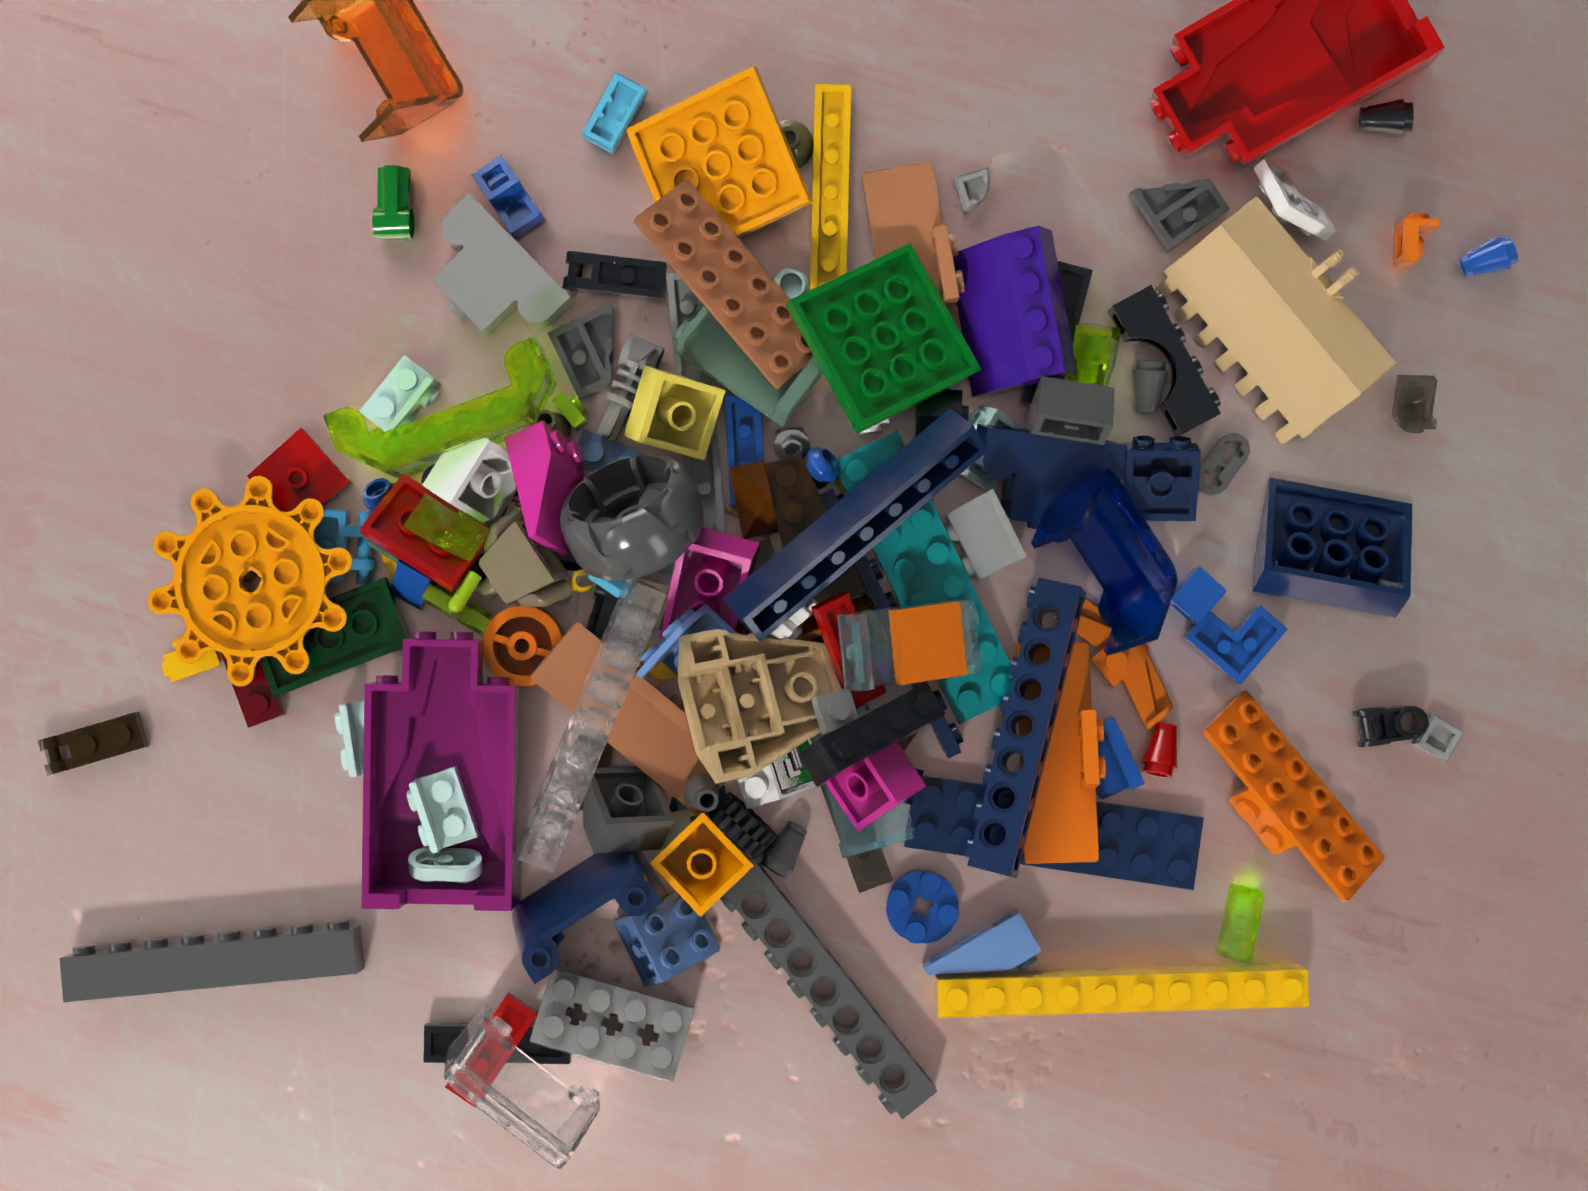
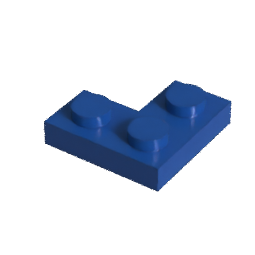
M1258 605L1236 631L1231 629L1213 612L1209 611L1199 624L1192 625L1183 638L1233 681L1241 685L1288 628L1261 605Z

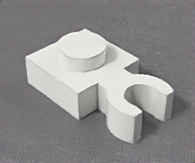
M814 598L811 599L767 638L796 639L802 632L799 625L812 613L811 607L819 602Z

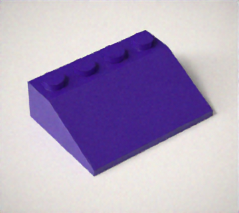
M1038 225L1003 234L958 251V256L953 257L955 271L961 270L964 281V292L959 293V300L957 302L962 335L982 369L976 375L969 378L972 397L1037 384L1041 376L1064 378L1078 375L1052 230Z

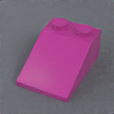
M541 421L504 437L528 537L564 556L569 554L570 550L561 530L560 513L568 494L584 479L581 465L584 456L580 445L576 441H572L563 435L560 430H556L544 421Z
M703 527L697 541L692 543L686 552L675 561L659 638H663V632L676 619L679 620L688 609L691 608L696 612L705 604L737 632L740 621L723 598L754 573L760 543Z

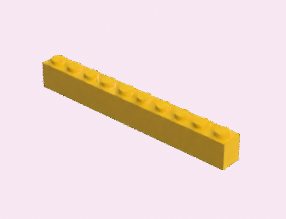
M1298 963L935 974L936 1012L939 1018L1309 1007L1308 969Z

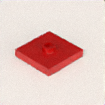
M303 428L297 430L247 475L249 479L254 476H263L271 481L273 485V503L277 509L283 512L294 510L299 503L309 498L318 500L325 507L351 483Z

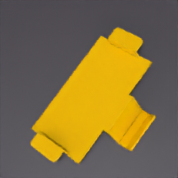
M184 635L172 639L174 648H176L177 643ZM212 650L205 653L196 663L188 664L180 661L176 651L162 655L165 662L161 663L164 676L170 677L171 682L221 666L219 659H222L219 651Z

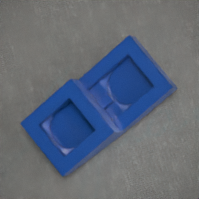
M502 155L471 174L515 240L545 221Z

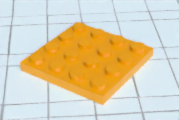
M754 66L625 129L655 202L684 180H689L738 238L813 203L759 71Z

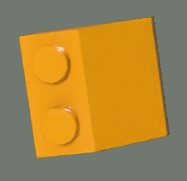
M705 811L650 862L655 870L700 917L754 866L743 849L712 820L709 815L710 812Z

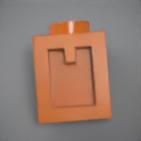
M1410 213L1407 214V218L1394 225L1393 268L1407 269L1418 263V259L1422 257L1424 250L1423 237H1419V233L1429 234L1440 228V219H1429V214Z

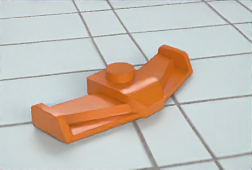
M1085 597L1077 635L1099 650L1090 657V662L1111 687H1115L1123 680L1143 722L1142 724L1148 730L1170 713L1174 707L1148 653L1149 646L1137 631L1129 630ZM1059 614L1055 615L1054 618L1059 620Z

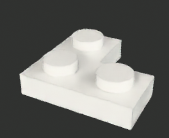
M1264 158L1254 167L1260 180L1258 186L1273 204L1271 211L1279 221L1284 224L1290 222L1296 225L1305 235L1311 236L1313 234L1324 241H1327L1336 232L1325 209L1299 194L1288 171Z

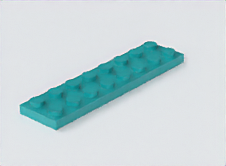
M898 430L832 462L833 466L836 465L837 461L841 470L839 480L846 494L851 492L905 446ZM930 499L874 546L873 550L902 608L953 601L960 602L968 675L938 679L937 681L958 724H961L1001 704L1004 694L1006 692L1010 693L1013 679L1009 678L1011 663Z

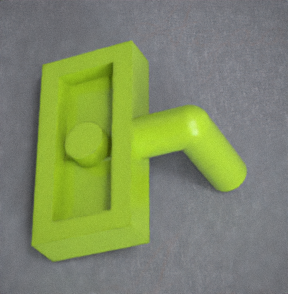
M471 570L468 571L456 592H451L442 585L438 589L429 584L422 595L426 604L482 637L487 625L491 621L489 619L491 613L475 603H472L470 607L465 605L482 579L481 576Z

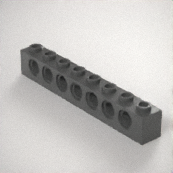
M752 857L750 860L754 866L720 900L731 913L737 909L745 920L741 925L753 941L760 938L768 949L764 952L768 961L776 970L782 967L790 976L787 984L799 999L805 996L813 1005V1008L809 1011L822 1028L828 1024L836 1034L832 1040L845 1057L851 1053L859 1064L855 1069L868 1086L874 1082L882 1093L878 1098L891 1115L896 1111L904 1119L937 1092L935 1083L759 861ZM753 893L762 894L767 900V906L758 912L750 910L746 904V899L749 895ZM783 922L789 927L790 933L787 938L776 940L770 936L769 927L773 923ZM798 951H806L812 956L813 961L809 967L800 969L793 965L791 961L792 956ZM821 980H829L836 988L831 996L821 997L816 994L814 990L815 985ZM844 1009H852L858 1014V1019L853 1025L844 1026L837 1020L838 1014ZM865 1039H877L881 1043L879 1051L872 1055L862 1052L860 1045ZM890 1067H898L904 1074L899 1082L889 1083L883 1078L884 1072Z

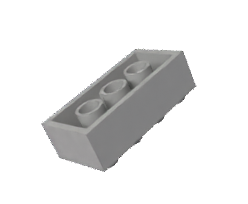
M555 969L549 975L530 1042L673 1083L694 1008ZM574 1006H581L582 1013L587 1015L586 1021L579 1020L578 1026L571 1025V1018L566 1016L569 1009L574 1010ZM610 1016L618 1017V1024L623 1025L621 1032L615 1031L614 1036L607 1035L606 1027L601 1026L603 1020H609ZM645 1026L653 1027V1034L658 1035L657 1042L651 1041L650 1046L642 1045V1038L637 1036L638 1030H645Z

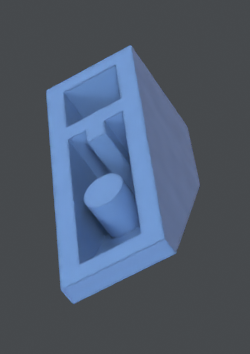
M1015 909L922 964L928 975L1011 970L1016 966L1018 970H1022L1038 960L1036 955L1042 952L1020 912Z

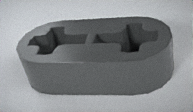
M1231 433L1221 437L1200 464L1198 492L1200 494L1213 496L1226 489L1250 454V445L1244 436L1238 433ZM1237 442L1239 444L1237 451L1240 453V456H1233L1226 463L1221 461L1227 453L1224 444L1230 445ZM1218 466L1221 468V471L1216 476V481L1219 483L1218 487L1212 485L1206 488L1204 486L1206 479L1202 476L1203 472L1209 474Z

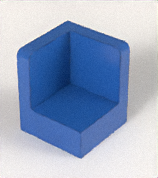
M1199 566L1193 568L1165 601L1191 624H1199L1223 597L1226 589Z

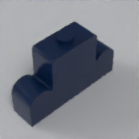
M977 424L976 431L988 451L975 461L974 465L977 470L995 479H1004L1000 503L1008 518L1027 522L1028 528L1048 530L1049 524L1077 527L1080 523L1086 486L1101 492H1108L1115 489L1122 479L1127 452L1126 444L1106 440L1104 445L1031 434L1029 430Z

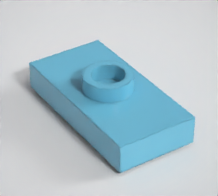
M615 72L581 134L582 138L614 155L626 134L625 129L629 128L648 94V89Z

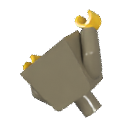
M521 508L512 509L491 525L484 545L485 554L479 559V566L487 577L479 582L476 587L478 594L483 600L490 602L499 595L506 604L517 601L523 607H547L570 597L574 590L583 593L590 590L593 586V583L584 588L577 585L576 577L587 573L583 569L575 572L570 581L565 580L569 574L554 551L528 537Z

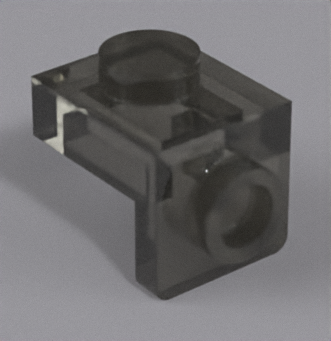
M1397 375L1392 417L1402 430L1409 433H1422L1424 429H1436L1437 421L1432 415L1438 381L1435 376Z

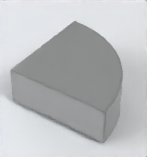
M989 167L954 177L953 181L963 214L974 210L985 198L990 183Z

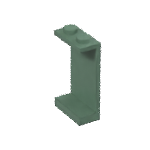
M700 301L696 309L699 313L692 321L686 319L675 335L678 339L676 354L784 428L824 375L815 357L813 356L805 368L782 387L775 389Z

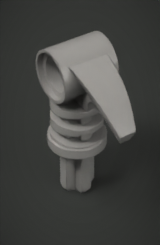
M632 334L629 335L618 361V364L625 368L624 370L620 368L617 370L616 375L620 376L619 382L613 380L611 387L616 388L614 393L609 391L605 393L603 399L609 405L597 430V434L610 441L618 439L629 412H631L644 365L658 369L665 348Z

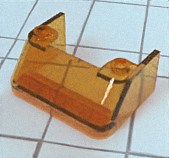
M302 0L288 16L291 23L319 20L330 38L339 42L354 41L388 100H384L377 107V118L359 135L362 142L404 134L453 105L463 94V85L413 0Z

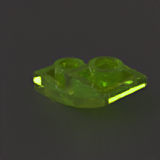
M427 493L424 494L403 525L430 543L468 561L472 560L491 531L463 511L459 510L458 513H455Z

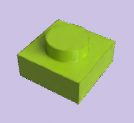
M562 391L552 399V402L577 432L589 424L583 416L588 410L575 394L568 398Z

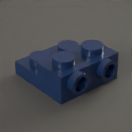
M1138 435L1133 437L1132 442H1123V444L1127 445V452L1122 476V520L1196 521L1201 450L1198 445L1191 443V438L1185 436H1172L1169 438V443H1155V438L1151 436Z

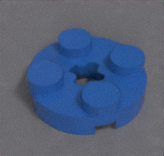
M916 869L904 873L894 881L887 895L886 914L895 932L911 943L927 944L938 941L951 931L953 925L958 920L959 901L955 889L945 877L933 871ZM921 896L924 901L929 899L932 901L933 905L928 908L930 912L928 915L923 916L921 913L915 914L912 911V908L916 906L915 899Z

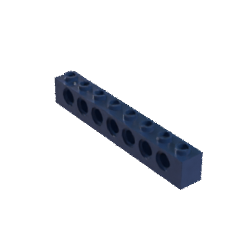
M1038 577L1036 587L1031 586L1029 590L1027 607L1031 609L1028 621H1023L1019 629L1018 643H1022L1019 658L1014 657L1011 662L1009 678L1013 679L1010 693L1006 692L1001 702L1000 713L1004 714L1001 729L996 728L993 735L991 748L996 751L992 765L987 764L984 771L983 785L987 787L984 800H979L975 808L974 821L978 822L975 836H970L966 844L965 857L969 858L967 866L1013 878L1018 876L1086 597V592L1081 586ZM1051 611L1058 612V623L1052 628H1043V616ZM1040 647H1048L1050 649L1049 659L1043 664H1035L1033 661L1034 652ZM1032 682H1039L1041 685L1040 695L1034 700H1026L1024 695L1026 686ZM1022 718H1030L1033 724L1031 732L1025 736H1018L1016 733L1017 722ZM1015 753H1021L1024 759L1022 768L1017 772H1010L1007 768L1008 758ZM1005 789H1011L1015 795L1014 803L1009 808L1002 809L998 803L999 794ZM996 825H1002L1006 831V837L999 845H993L989 838L991 829Z

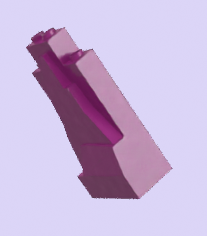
M415 631L414 638L403 639L402 683H398V676L377 675L376 682L365 684L361 909H400L405 904L474 905L475 911H512L521 901L522 857L517 855L519 684H510V677H487V684H483V640L473 639V632H451V639H436V632ZM457 766L480 835L477 838L445 848H470L478 851L482 855L483 871L478 878L469 883L448 881L421 882L409 874V855L413 851L425 846L422 844L418 832V826L422 825L418 812L411 810L406 792L410 790L409 783L414 779Z

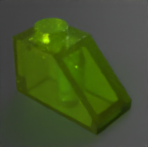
M1086 322L1077 324L1073 350L1078 375L1069 376L1067 380L1081 383H1097L1107 387L1115 366L1121 328Z

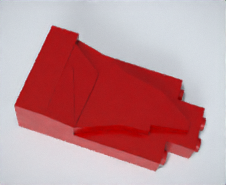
M1232 0L1174 34L1172 41L1174 47L1170 48L1171 54L1180 68L1186 66L1187 70L1154 88L1152 91L1153 101L1149 102L1159 122L1165 119L1171 130L1167 134L1168 139L1177 153L1183 151L1186 158H1189L1226 137L1228 141L1224 143V147L1233 162L1239 160L1244 168L1354 104L1356 106L1429 66L1441 54L1445 46L1429 18L1425 16L1418 20L1407 0Z

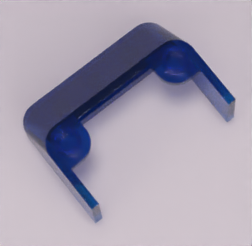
M1104 469L1089 476L1045 510L1031 544L1035 549L1054 541L1062 543L1070 538L1103 588L1098 611L1101 618L1108 622L1112 628L1103 650L1109 656L1159 638L1178 578L1172 560L1116 474L1110 469Z

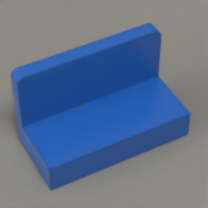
M1112 716L1102 719L1104 740L1098 742V755L1105 757L1106 776L1105 778H1100V785L1096 787V793L1100 799H1105L1124 789L1133 790L1145 784L1118 724Z

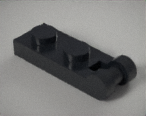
M567 251L565 263L569 264L568 275L563 278V289L663 300L667 271L666 262ZM583 267H593L591 279L582 278Z

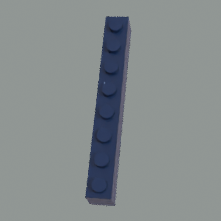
M952 409L947 410L723 598L725 603L759 642L763 641L988 451L975 427Z

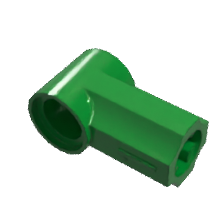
M398 165L378 167L377 206H374L372 215L375 239H413L414 212L413 208L410 207L411 170L408 167Z

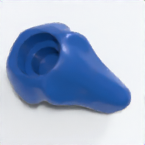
M821 447L811 448L807 458V469L817 489H821L828 483L837 480L841 473L838 461L835 466L832 464L833 461L837 460L836 457L828 449Z

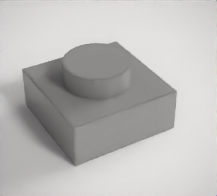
M850 688L819 695L811 699L821 735L831 733L859 718Z

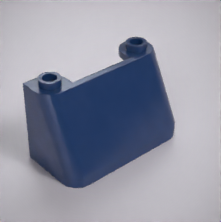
M642 851L593 854L530 894L515 906L512 912V922L523 966L534 984L550 975L561 962L558 946L566 937L563 930L615 898L625 913L632 916H641L663 903L668 892Z

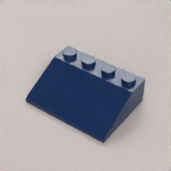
M1269 478L1254 558L1252 591L1396 618L1411 594L1412 504Z

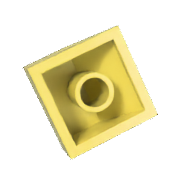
M644 365L624 436L642 444L705 460L726 390Z

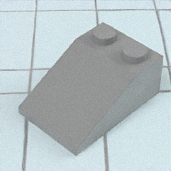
M994 489L987 491L945 516L947 523L943 525L952 543L958 542L964 554L959 558L969 577L974 575L978 581L1027 557Z

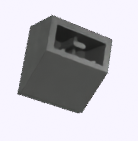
M1041 376L1025 417V424L1031 434L1104 445L1113 426L1115 388L1101 386L1097 383H1081L1064 380L1060 377L1050 378Z

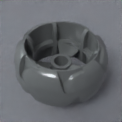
M661 454L630 456L595 470L571 490L561 509V530L564 540L577 564L589 575L606 581L634 579L650 575L669 566L685 553L692 543L697 541L704 525V506L691 474L680 462Z

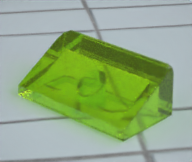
M1230 884L1217 953L1243 963L1250 964L1252 962L1265 896L1264 891L1247 885Z

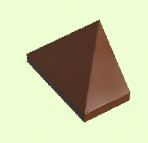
M759 461L729 467L742 537L748 539L778 533L779 530L765 462Z

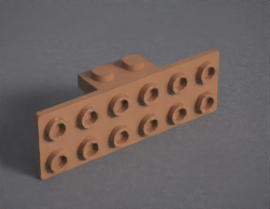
M924 162L863 173L862 183L875 259L911 243L962 334L957 302L959 300V293L964 292V281L961 270L955 271L953 257L958 256L957 240L955 234L949 235L948 226L943 225L933 163Z
M684 180L636 216L634 224L775 389L782 387L805 368L814 355L786 307V303L790 298L689 180Z
M575 622L530 676L531 680L692 813L698 815L701 811L691 808L684 800V786L693 776L700 774L710 776V774L696 755L682 699L675 693L670 698L659 689L663 683L650 672L640 679L636 675L638 671L581 623ZM726 782L718 784L719 790ZM710 794L702 795L700 801H704Z

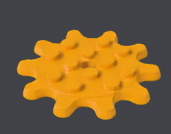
M254 476L247 482L244 498L236 506L228 507L224 505L214 491L201 488L195 491L190 502L197 518L194 530L187 535L162 531L157 534L153 542L156 554L172 563L174 577L168 585L151 591L148 596V606L152 612L158 615L176 613L185 620L186 632L176 645L177 657L184 663L192 664L199 661L208 651H219L227 659V677L229 681L239 687L246 686L252 682L257 662L265 656L277 658L283 668L291 674L303 673L310 664L309 655L303 644L305 634L315 627L331 632L339 631L344 628L347 622L346 611L329 600L326 595V586L331 578L343 575L351 569L353 565L351 553L344 548L323 549L316 543L314 531L324 518L325 513L321 502L309 498L299 503L292 511H280L273 503V485L270 480L263 476ZM250 571H255L262 579L259 587L254 592L248 591L243 585V578Z

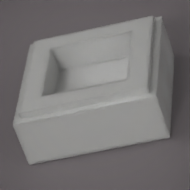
M1429 713V727L1426 733L1414 739L1412 744L1441 762L1447 763L1465 731L1435 713Z

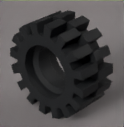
M728 792L718 803L717 807L709 813L712 820L736 844L754 858H758L777 838L776 833L751 808L747 809L745 803L731 792Z

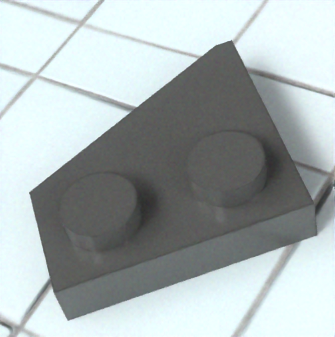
M1210 179L1192 181L1188 184H1167L1163 187L1143 190L1142 188H1137L1129 194L1168 252L1230 210V207Z
M611 303L548 332L549 338L579 400L612 384L614 309Z

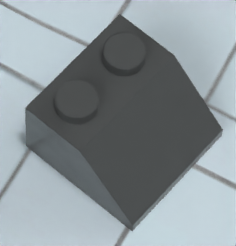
M637 766L585 768L583 771V827L593 853L661 850L673 825L674 818L660 785Z

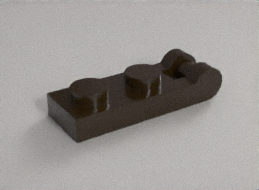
M139 712L37 741L40 752L44 751L48 764L44 765L47 776L149 747ZM68 744L71 758L62 760L59 747Z

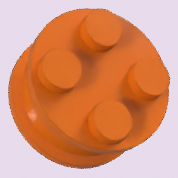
M510 607L498 613L487 625L482 638L483 658L488 669L495 677H510V684H519V687L534 686L537 684L531 680V674L562 639L565 633L557 619L545 610L536 607Z

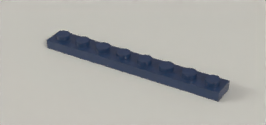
M833 488L820 494L827 511L845 497L843 493L836 496ZM864 555L853 565L892 645L888 610L899 609L891 591L884 594L878 580L884 577L876 560L873 558L868 561L866 555ZM927 681L911 683V686L914 689ZM933 691L943 710H947V705L940 691ZM943 715L930 724L948 759L962 753L958 744L964 741L954 722L948 725Z

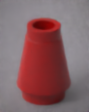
M1157 722L1155 724L1141 763L1144 764L1143 773L1157 777L1172 778L1173 770H1177L1176 725L1164 722Z

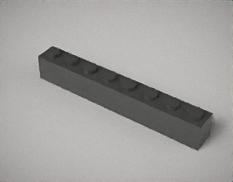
M349 920L328 922L327 928L313 930V924H299L290 926L291 932L277 933L276 927L255 929L252 936L240 937V931H227L218 933V939L204 940V934H195L181 937V943L168 944L167 938H155L145 940V946L131 947V941L108 944L109 950L95 951V945L73 947L71 954L59 958L63 1002L357 974L364 969L361 925L349 926Z

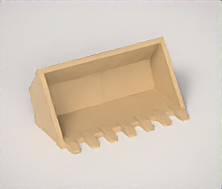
M1256 196L1163 272L1167 275V278L1155 288V292L1160 291L1165 298L1176 289L1182 293L1188 302L1175 312V317L1181 323L1187 322L1196 313L1202 317L1208 326L1195 336V341L1200 347L1204 348L1217 337L1221 340L1228 350L1215 360V365L1220 371L1224 372L1237 361L1241 364L1248 374L1235 384V389L1240 395L1244 396L1257 385L1261 388L1268 399L1255 408V413L1260 419L1265 420L1275 411L1279 410L1288 423L1275 433V437L1281 444H1285L1297 434L1302 439L1310 435L1331 416L1363 394L1389 371L1396 362L1345 302V297L1339 291L1360 273L1355 266L1349 268L1334 283L1324 273L1342 260V257L1345 255L1342 250L1338 249L1320 265H1317L1312 258H1309L1258 196Z

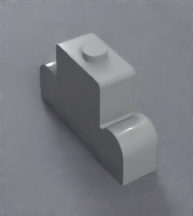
M470 193L457 203L442 220L441 230L443 236L453 248L460 252L434 277V283L452 300L447 307L461 321L468 317L484 334L489 335L518 308L520 315L527 324L533 328L542 329L553 324L574 303L571 296Z

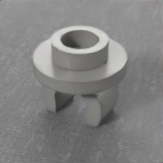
M789 427L776 431L777 435L774 438L773 445L774 451L780 459L784 460L801 456L803 459L808 454L810 440L803 427Z

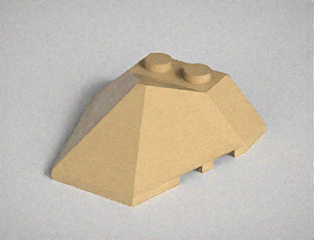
M721 629L683 635L679 638L678 685L696 755L715 784L750 777L821 732L811 699L840 690L837 675L825 643L767 637L759 642L751 633L748 635L736 634Z

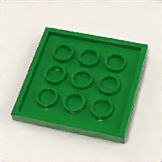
M911 243L796 296L786 303L788 311L857 434L976 375L982 370Z

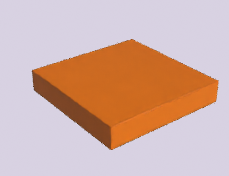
M959 601L888 610L895 681L897 685L968 675L961 605Z

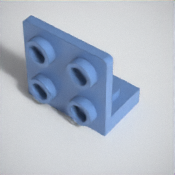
M707 604L703 605L696 612L690 608L679 620L676 619L663 632V638L657 644L652 645L639 659L644 665L636 675L642 679L658 664L663 662L678 676L680 636L713 629L738 633Z
M676 891L667 895L662 904L641 916L625 914L614 920V924L644 987L663 983L720 950L705 915L703 914L700 917Z

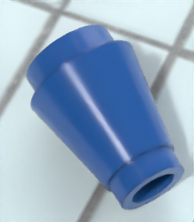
M1497 235L1469 251L1466 255L1460 256L1459 262L1464 275L1469 277L1471 275L1510 269L1512 264L1518 262V254L1509 235L1504 237Z

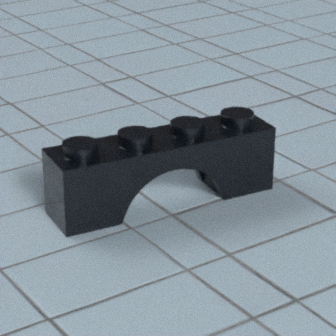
M1152 285L1114 304L1108 310V313L1124 343L1141 342L1151 345L1166 358L1171 370V386L1166 398L1159 407L1174 435L1181 436L1221 414L1218 409L1221 406V402L1215 390L1211 386L1207 388L1201 377L1204 373L1203 368L1195 355L1190 356L1183 344L1186 342L1183 330L1178 323L1172 324L1166 313L1169 310V306L1165 297L1160 291L1155 292Z
M926 682L819 738L801 751L798 756L816 787L880 750L896 742L899 743L923 730L946 713Z

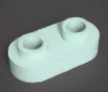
M424 847L413 851L408 857L409 874L421 882L448 881L469 883L478 878L483 871L482 855L470 848H442L440 852L432 854L429 847Z

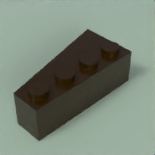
M801 456L765 463L782 548L827 512ZM852 565L817 594L814 599L821 603L842 591L849 593L850 597L863 595L867 592L854 565Z

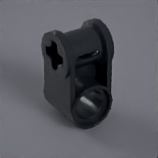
M1417 706L1372 707L1352 711L1353 717H1356L1360 734V740L1357 741L1358 747L1380 746L1395 741L1416 739L1424 735L1429 727L1427 714ZM1411 712L1416 722L1414 728L1406 732L1401 727V718L1405 713Z

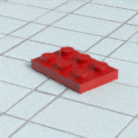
M403 473L360 527V534L453 592L483 553L490 528L422 486V484Z

